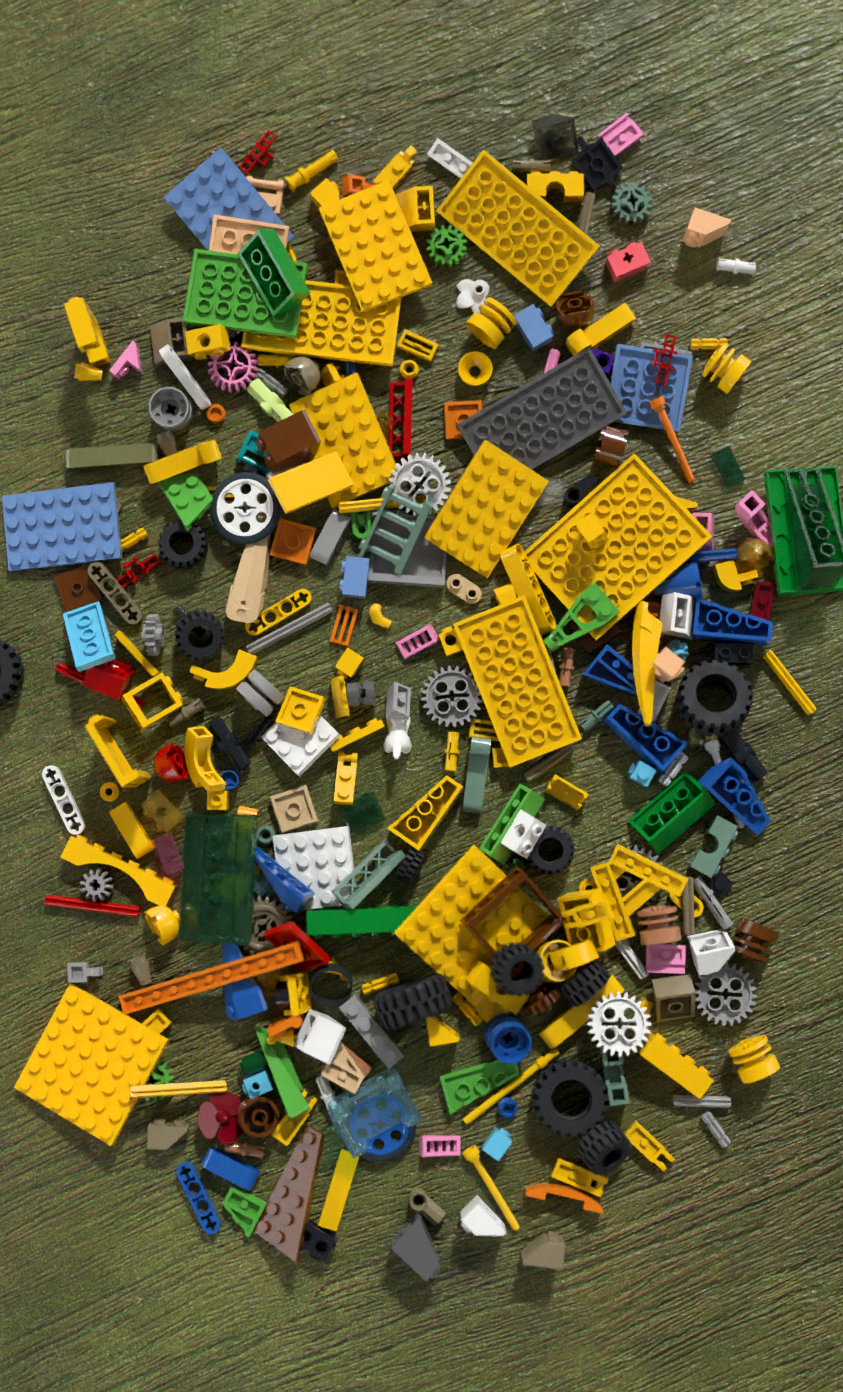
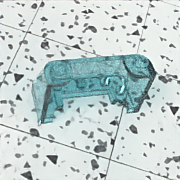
M390 1068L361 1083L355 1094L346 1091L332 1099L327 1105L332 1122L353 1158L363 1155L367 1151L369 1139L400 1122L406 1127H413L423 1120L396 1068Z

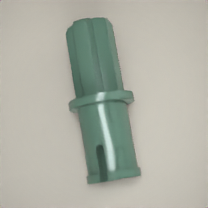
M609 700L605 701L595 711L591 710L592 713L579 722V724L588 732L599 721L602 722L601 719L614 709V705Z

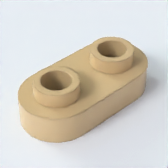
M453 574L447 580V589L466 603L476 604L480 601L482 595L480 588L463 576ZM458 580L460 585L458 587L453 586V581ZM470 591H474L476 595L474 597H470L468 593Z

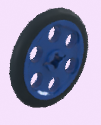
M383 1086L372 1087L357 1094L349 1103L343 1119L344 1134L351 1149L359 1156L374 1162H386L402 1155L410 1147L417 1128L416 1115L409 1100L400 1092ZM378 1099L386 1100L387 1107L385 1109L379 1110L376 1107ZM363 1107L367 1108L370 1112L369 1116L365 1119L360 1118L358 1115L359 1109ZM393 1111H402L403 1118L400 1121H395L392 1118ZM378 1119H382L383 1123L391 1124V1126L385 1125L379 1130L378 1126L368 1123L378 1122ZM361 1127L368 1130L367 1137L363 1139L357 1136V1130ZM393 1130L401 1132L402 1137L400 1140L394 1141L391 1139L390 1134ZM375 1139L383 1140L384 1147L377 1150L373 1147Z

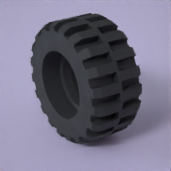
M0 640V707L7 705V701H12L15 698L14 694L20 692L22 688L19 686L20 682H24V676H22L24 665L20 663L22 659L15 652L16 650L3 640Z
M705 660L700 662L699 666H692L690 671L686 672L683 676L676 696L677 711H680L679 716L682 721H687L686 726L690 729L694 727L696 729L695 732L698 734L705 732L707 737H712L713 734L721 737L725 732L730 734L734 732L735 728L738 729L746 719L753 703V691L750 690L751 683L750 681H745V673H739L737 671L738 667L735 665L729 666L727 661L717 663V660H711L707 664ZM717 685L724 688L730 694L732 705L726 711L711 712L700 705L696 693L703 686Z
M441 973L427 975L398 984L379 992L374 996L373 1000L381 1026L385 1029L397 1028L426 1019L447 1010L452 1005V999L445 978Z
M560 1059L555 1064L553 1062L550 1063L547 1069H543L539 1073L540 1076L535 1080V1087L532 1091L533 1105L541 1123L549 1131L558 1133L561 1137H566L567 1135L571 1138H577V1135L582 1134V1136H585L599 1122L602 1123L605 1118L603 1115L608 1109L607 1101L609 1097L604 1081L592 1066L575 1059ZM566 1080L579 1081L586 1087L588 1092L586 1107L580 1113L572 1116L560 1114L552 1103L553 1090L559 1083Z

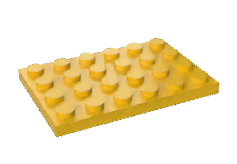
M389 180L319 208V212L362 313L432 285L429 273Z
M357 372L289 404L293 414L305 409L321 440L313 460L337 451L354 483L353 487L327 497L332 509L337 508L340 502L352 501L391 483L389 478L395 477L391 471H398V469L395 467V460Z
M484 440L423 538L488 578L501 558V551L508 547L549 481L489 441Z

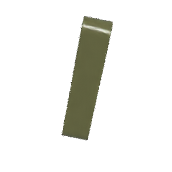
M155 443L65 450L67 471L139 467L158 460V445Z

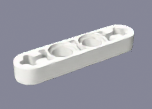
M168 344L161 348L159 352L196 404L202 410L209 407L211 402L174 350Z
M51 765L45 767L42 772L43 779L67 830L74 835L83 833L86 828L85 821L61 770ZM50 769L56 771L54 775L55 780H61L60 783H55L53 786H51V783H54L53 778L47 776L50 773ZM58 786H62L65 789V794L62 797H58L55 794V789ZM66 803H70L73 806V811L70 814H66L63 811V806ZM75 814H77V817H74V820L76 823H81V826H79V831H77L76 829H72V826L74 825L73 820L70 819L68 821L67 817H73Z

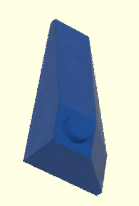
M732 758L711 767L698 781L715 799L756 835H759L771 822L755 793L754 787L750 784L745 770Z
M251 846L248 850L280 900L286 904L285 908L292 913L302 912L315 895V892L258 846Z
M233 937L222 941L223 964L244 958ZM250 977L224 985L226 1014L231 1021L268 1009L259 985L255 986Z

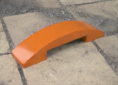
M540 1183L525 1187L526 1196L545 1200L546 1193L581 1200L584 1210L603 1214L602 1206L592 1196L572 1186L558 1183Z

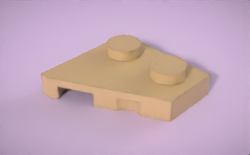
M342 1042L339 1043L331 1064H326L321 1073V1076L353 1094L356 1093L365 1077Z

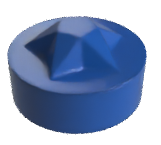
M506 1097L499 1101L497 1109L502 1117L511 1118L517 1113L518 1105L513 1098Z

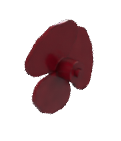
M227 1091L213 1093L210 1096V1102H203L199 1106L197 1115L198 1128L204 1138L212 1139L218 1131L220 1143L228 1144L236 1141L243 1134L244 1131L237 1122V1109L243 1101L236 1094Z

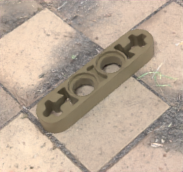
M100 562L90 564L88 567L89 576L129 624L139 623L143 617L142 611L106 566ZM93 567H101L100 573L103 576L107 574L108 577L99 582L98 579H101L98 574H93ZM107 580H111L114 583L115 587L112 591H107L104 588V583ZM119 595H123L127 599L124 606H119L116 602ZM131 603L133 607L129 609L132 612L138 613V615L136 616L137 620H130L129 617L131 616V614L129 613V611L127 610L124 613L122 609L127 608Z

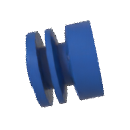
M502 1013L494 1016L487 1023L484 1038L499 1061L506 1064H515L522 1061L529 1054L532 1043L530 1034L516 1016Z

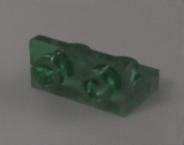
M374 792L364 793L360 798L353 801V805L343 804L339 807L351 834L386 818Z

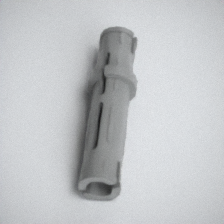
M701 875L693 878V885L700 895V900L705 902L723 930L729 928L733 922L713 895V890L708 888ZM701 888L704 889V891L706 892V894H707L708 897L710 898V901H709V899L707 898V896L705 895V893L703 892V890H702ZM713 904L715 905V907L717 908L722 917H720L716 909L713 907Z

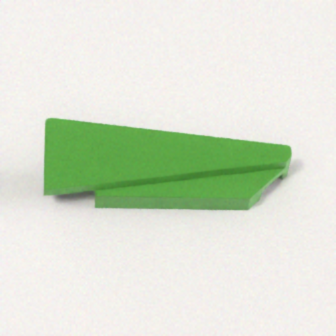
M260 1025L255 1027L289 1118L306 1111L310 1106L300 1091L303 1089V1086L286 1045L276 1042L274 1045L267 1044L266 1038L269 1035L267 1029Z

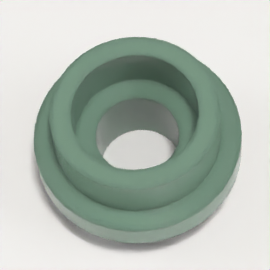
M267 825L261 826L256 832L258 842L263 845L273 842L274 829ZM265 831L269 833V837L267 839L263 838L262 836L263 832Z

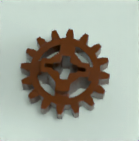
M551 985L549 988L543 986L531 993L521 1009L526 1017H531L533 1014L539 1016L552 1009V1006L556 1004L555 1000L560 998L561 992L556 985Z

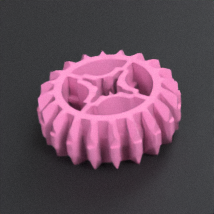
M237 341L234 342V346H231L230 343V351L224 352L223 355H210L212 361L208 362V366L211 367L208 370V373L212 375L210 377L211 380L216 381V387L221 385L222 391H225L228 387L229 393L233 392V388L236 389L237 393L240 392L239 387H243L246 390L245 384H250L252 382L250 379H257L254 373L259 371V368L255 367L258 365V360H254L256 354L251 353L252 350L242 349V344L239 347ZM231 354L228 360L222 361L224 357ZM238 354L245 357L249 365L240 363L238 361ZM235 362L237 367H234V370L231 371L230 367H233V364ZM218 369L228 372L229 380L221 377ZM239 374H245L242 378L236 380Z

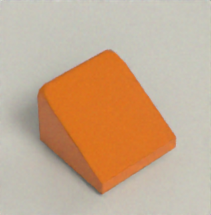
M351 174L343 177L342 196L347 197L364 190L365 177Z

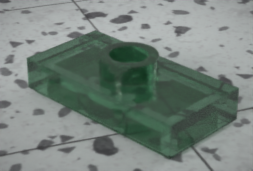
M730 446L711 454L727 489L746 480Z

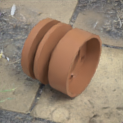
M661 904L647 906L642 910L636 911L638 917L646 916V919L637 921L640 925H647V929L639 931L641 945L662 944L681 940L680 926L670 925V922L678 919L677 915L669 916V913L677 911V906Z

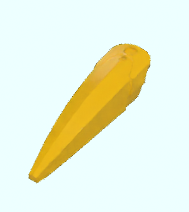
M640 601L636 605L632 636L633 672L644 724L649 727L653 716L656 668L651 664L657 657L662 622L648 612V602Z

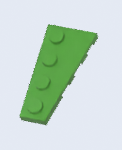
M496 1059L440 1075L449 1113L456 1112V1110L468 1105L473 1100L520 1075L517 1063L506 1064Z

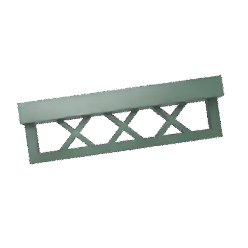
M384 839L331 892L345 909H354L406 855L402 850L396 851L387 839ZM384 846L391 853L386 859L380 858V850ZM370 860H376V869L373 872L367 871V863ZM357 873H363V880L360 885H354V876ZM344 886L349 887V896L346 899L339 893Z

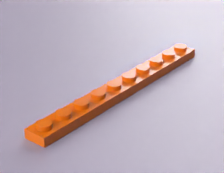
M294 942L119 996L123 1013L129 1014L304 961L299 942Z

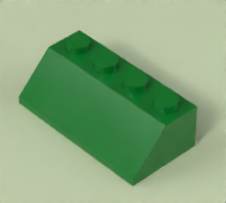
M258 229L237 253L273 317L299 305L311 293L275 229Z
M685 771L629 819L628 822L644 841L659 854L716 803L709 792Z

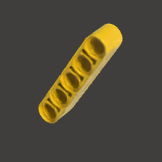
M515 544L501 551L500 557L518 597L525 595L540 635L542 636L553 631L557 627L556 621L523 547L520 544Z
M611 974L608 982L596 995L580 1006H570L539 1032L540 1037L550 1049L555 1048L590 1020L588 1015H594L591 1007L598 1008L595 1002L603 1003L601 998L603 995L609 999V993L616 997L617 992L622 994L625 989L614 975Z

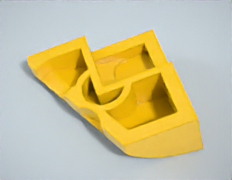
M344 676L332 678L330 684L335 718L349 717L350 709Z

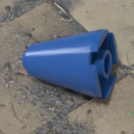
M692 561L680 566L651 593L655 592V596H662L676 592L689 595L692 598H703L698 561Z

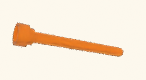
M663 396L657 397L649 401V404L655 412H658L686 479L692 483L695 478L664 409L666 401Z

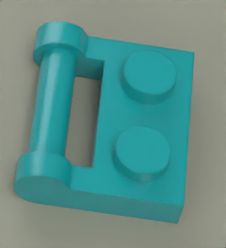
M250 430L236 457V462L250 465L266 476L270 472V468L246 456L247 451L264 459L262 452L258 450L256 445L259 434Z

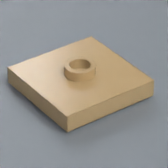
M307 785L270 797L281 833L318 822Z

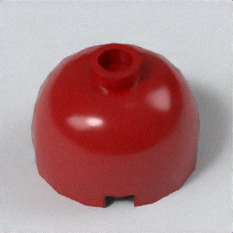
M173 742L159 749L154 757L153 768L155 773L168 782H178L189 776L185 764V752L181 746H174Z

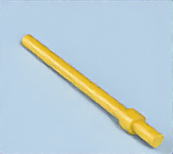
M554 1048L544 1057L540 1056L535 1064L463 1118L464 1122L468 1125L541 1068L542 1070L549 1065L548 1063L560 1054L558 1050Z

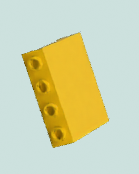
M95 715L88 720L89 723L85 725L87 731L122 787L136 788L151 779L147 771L132 770L107 729L117 723V720L103 715Z

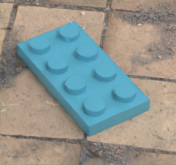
M99 601L63 613L78 672L116 659Z

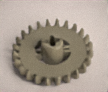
M259 895L257 902L251 897L250 904L244 901V908L238 906L237 910L240 914L236 912L233 914L237 920L231 921V924L236 926L232 927L231 931L237 933L233 936L235 940L239 939L237 945H244L243 951L250 949L249 954L252 955L254 952L258 954L275 949L267 940L258 939L263 937L266 930L272 928L273 920H275L277 926L289 922L295 924V921H289L293 914L286 915L289 910L286 908L282 909L283 902L276 905V897L272 902H269L268 895L262 901ZM256 915H260L255 920L254 932L251 934L249 922ZM267 922V926H263L259 929L260 925H263L264 923L266 924Z

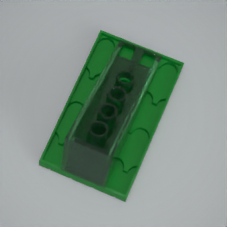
M837 466L766 470L764 473V485L778 596L843 591V514Z

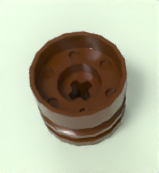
M740 917L736 929L744 935L743 938L733 936V940L741 942L739 947L734 945L735 952L739 956L755 962L769 963L770 959L762 956V953L765 951L772 954L773 951L765 947L766 943L776 944L780 932Z

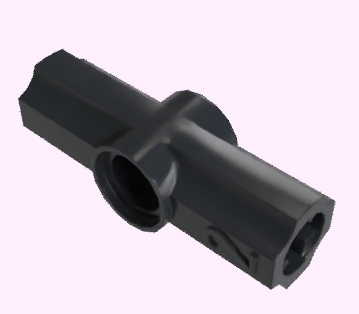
M219 715L205 724L217 741V746L228 757L237 772L252 763L241 748V743L232 731L230 732Z
M736 730L730 734L725 732L720 737L725 746L730 750L734 761L740 767H743L753 782L760 780L768 773L756 757L757 754L754 749L742 739Z

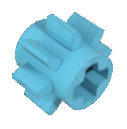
M672 640L667 644V648L683 661L689 655L685 642L680 643V640Z

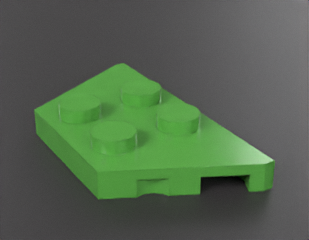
M197 473L177 474L158 482L187 531L192 528L191 524L196 519H200L204 512L212 505L213 498Z

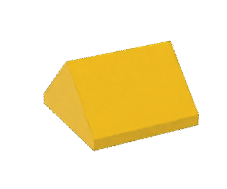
M435 1015L426 1018L430 1046L455 1043L460 1040L459 1033Z

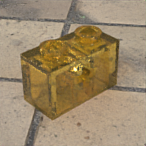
M157 789L141 804L144 815L149 819L153 818L157 822L155 826L162 833H171L186 818L181 810L160 789ZM159 809H166L164 812L166 816H159Z

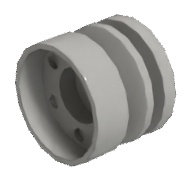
M174 387L158 389L149 401L151 417L160 427L168 431L184 429L189 425L193 417V407L190 400L182 391ZM171 407L175 409V414L173 415L169 413Z

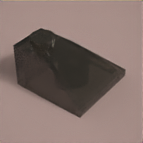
M549 115L532 120L535 139L542 160H551L553 162L579 154L578 143L575 141L577 134L574 117Z

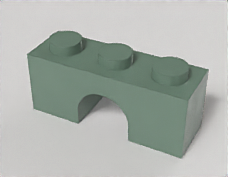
M714 815L706 833L715 839V848L709 853L696 849L688 867L710 878L713 875L716 876L720 869L718 864L721 858L724 859L729 852L727 847L730 841L733 842L738 834V831H736L738 826L718 815Z
M601 1045L600 1053L604 1081L609 1097L608 1104L610 1106L629 1104L627 1083L623 1072V1055L618 1057L617 1051H615L613 1056H610L609 1049L603 1053L604 1046Z

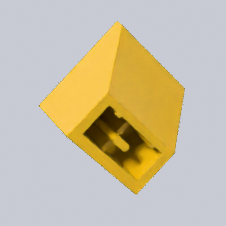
M433 186L412 187L396 194L411 232L434 231Z

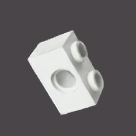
M520 809L501 844L527 859L545 829L546 824Z

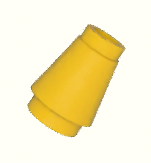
M83 362L81 364L76 363L75 379H79V381H102L103 369Z

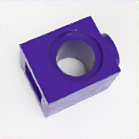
M593 348L592 352L597 361L602 360L606 363V366L601 368L607 377L608 373L613 371L615 355Z

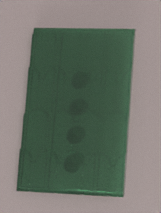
M188 812L186 814L179 940L248 945L251 942L257 815Z

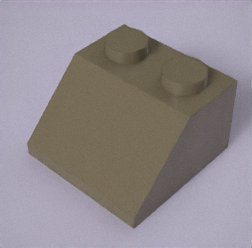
M690 974L652 979V996L656 1022L695 1017V990Z
M548 1231L547 1234L542 1233L521 1250L523 1265L563 1269L565 1243L562 1235H559L558 1232Z

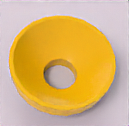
M473 351L461 358L458 364V373L462 381L467 385L481 386L491 377L492 362L484 353ZM478 367L481 371L480 375L473 377L469 373L470 368Z

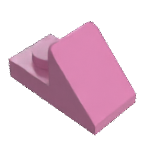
M134 341L130 343L109 370L118 380L121 376L124 377L128 373L130 365L142 374L139 348Z

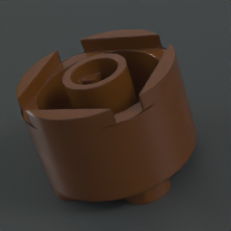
M610 426L601 429L599 440L602 441L601 447L596 448L594 459H597L598 464L614 468L620 466V464H617V461H622L627 443L624 434L628 435L629 431Z
M263 1096L248 1097L237 1109L238 1125L250 1136L263 1138L273 1133L277 1127L279 1119L278 1108L271 1100ZM257 1112L261 1114L259 1121L254 1119Z

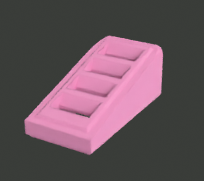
M429 624L399 640L396 644L404 659H407L439 642L440 639L433 626ZM425 631H428L432 639L431 641L428 640ZM418 635H421L425 642L424 645H422ZM412 638L415 640L418 646L417 649H415L411 641ZM404 642L408 643L411 652H408L404 645Z
M419 1135V1155L422 1157L460 1156V1136ZM450 1140H453V1151H450ZM427 1141H429V1151H427ZM434 1141H437V1151H434ZM442 1141H445V1151H442Z

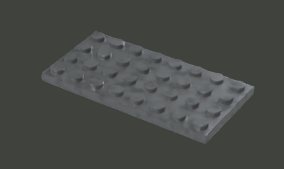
M588 347L457 424V427L473 455L476 454L482 442L487 440L532 470L625 416L627 412L593 352Z

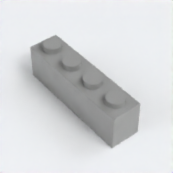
M356 993L340 1005V1010L388 1069L404 1057V1052Z

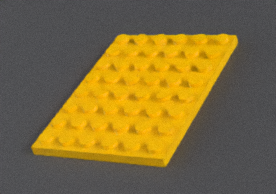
M634 453L531 545L525 553L534 573L568 610L579 595L593 583H596L620 611L618 615L606 625L589 632L597 641L711 540L712 535ZM590 513H593L607 537L604 540L605 544L597 549L595 547L590 549L576 526L577 522ZM584 605L578 612L577 618L581 623L586 624L595 620L596 613L590 606Z

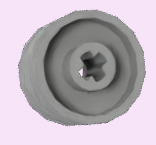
M253 669L248 675V679L255 686L252 688L247 682L242 681L236 689L252 707L268 717L274 709L266 700L269 698L275 704H280L285 696L259 672Z

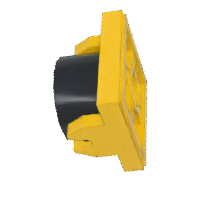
M307 971L279 976L280 981L277 982L275 987V999L278 1008L284 1010V1015L299 1016L312 1009Z

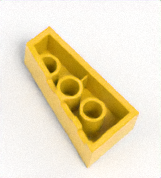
M449 776L444 777L387 829L417 850L422 851L465 788Z

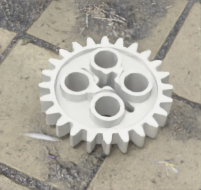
M416 453L414 459L409 454L408 461L402 458V465L398 463L395 465L398 471H391L395 477L389 478V481L396 485L393 492L419 505L425 503L419 502L416 499V495L422 493L426 496V501L429 500L434 503L433 508L437 511L439 509L437 504L444 505L442 498L448 499V495L444 492L451 490V488L446 486L451 483V480L445 479L449 476V472L443 473L446 466L439 467L440 460L433 462L434 456L432 455L427 459L426 453H424L422 458ZM414 467H422L424 473L420 476L416 475L413 471ZM431 471L430 476L424 481L423 487H419L415 494L409 498L408 495L416 487L417 482H420L426 473ZM436 479L438 486L436 488L430 487L428 480ZM403 481L410 482L411 489H403L401 483Z
M617 992L616 997L609 993V999L603 995L601 997L603 1003L596 1001L595 1003L598 1008L591 1007L594 1015H588V1018L592 1019V1022L587 1023V1026L592 1027L588 1034L595 1035L591 1041L598 1040L596 1047L604 1046L603 1053L609 1049L610 1056H613L615 1051H617L618 1057H621L622 1051L625 1052L626 1056H629V1049L634 1053L637 1052L635 1046L637 1045L642 1048L643 1045L640 1041L648 1040L644 1034L651 1033V1031L646 1029L647 1026L651 1025L650 1022H646L650 1015H644L643 1013L647 1008H640L639 1006L642 1001L635 1003V996L628 999V993H625L623 997H621L620 992ZM606 1009H611L614 1012L613 1019L605 1018L604 1011ZM625 1009L632 1010L634 1014L632 1019L629 1020L624 1017ZM620 1019L621 1023L635 1022L637 1025H624L618 1029L616 1025L602 1026V1022L615 1023ZM606 1029L613 1030L615 1034L613 1039L610 1040L605 1037L604 1032ZM626 1029H631L634 1032L633 1039L629 1040L624 1036Z

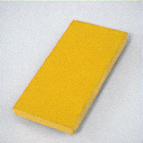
M337 451L270 477L268 480L285 514L351 488L354 485Z

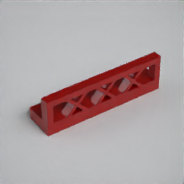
M405 379V382H390L389 448L391 453L392 446L397 441L403 445V453H392V456L396 458H408V455H411L413 379ZM394 387H405V394L400 399L394 394ZM398 404L404 408V413L399 418L393 412V408ZM398 422L404 427V431L399 436L393 431V427Z

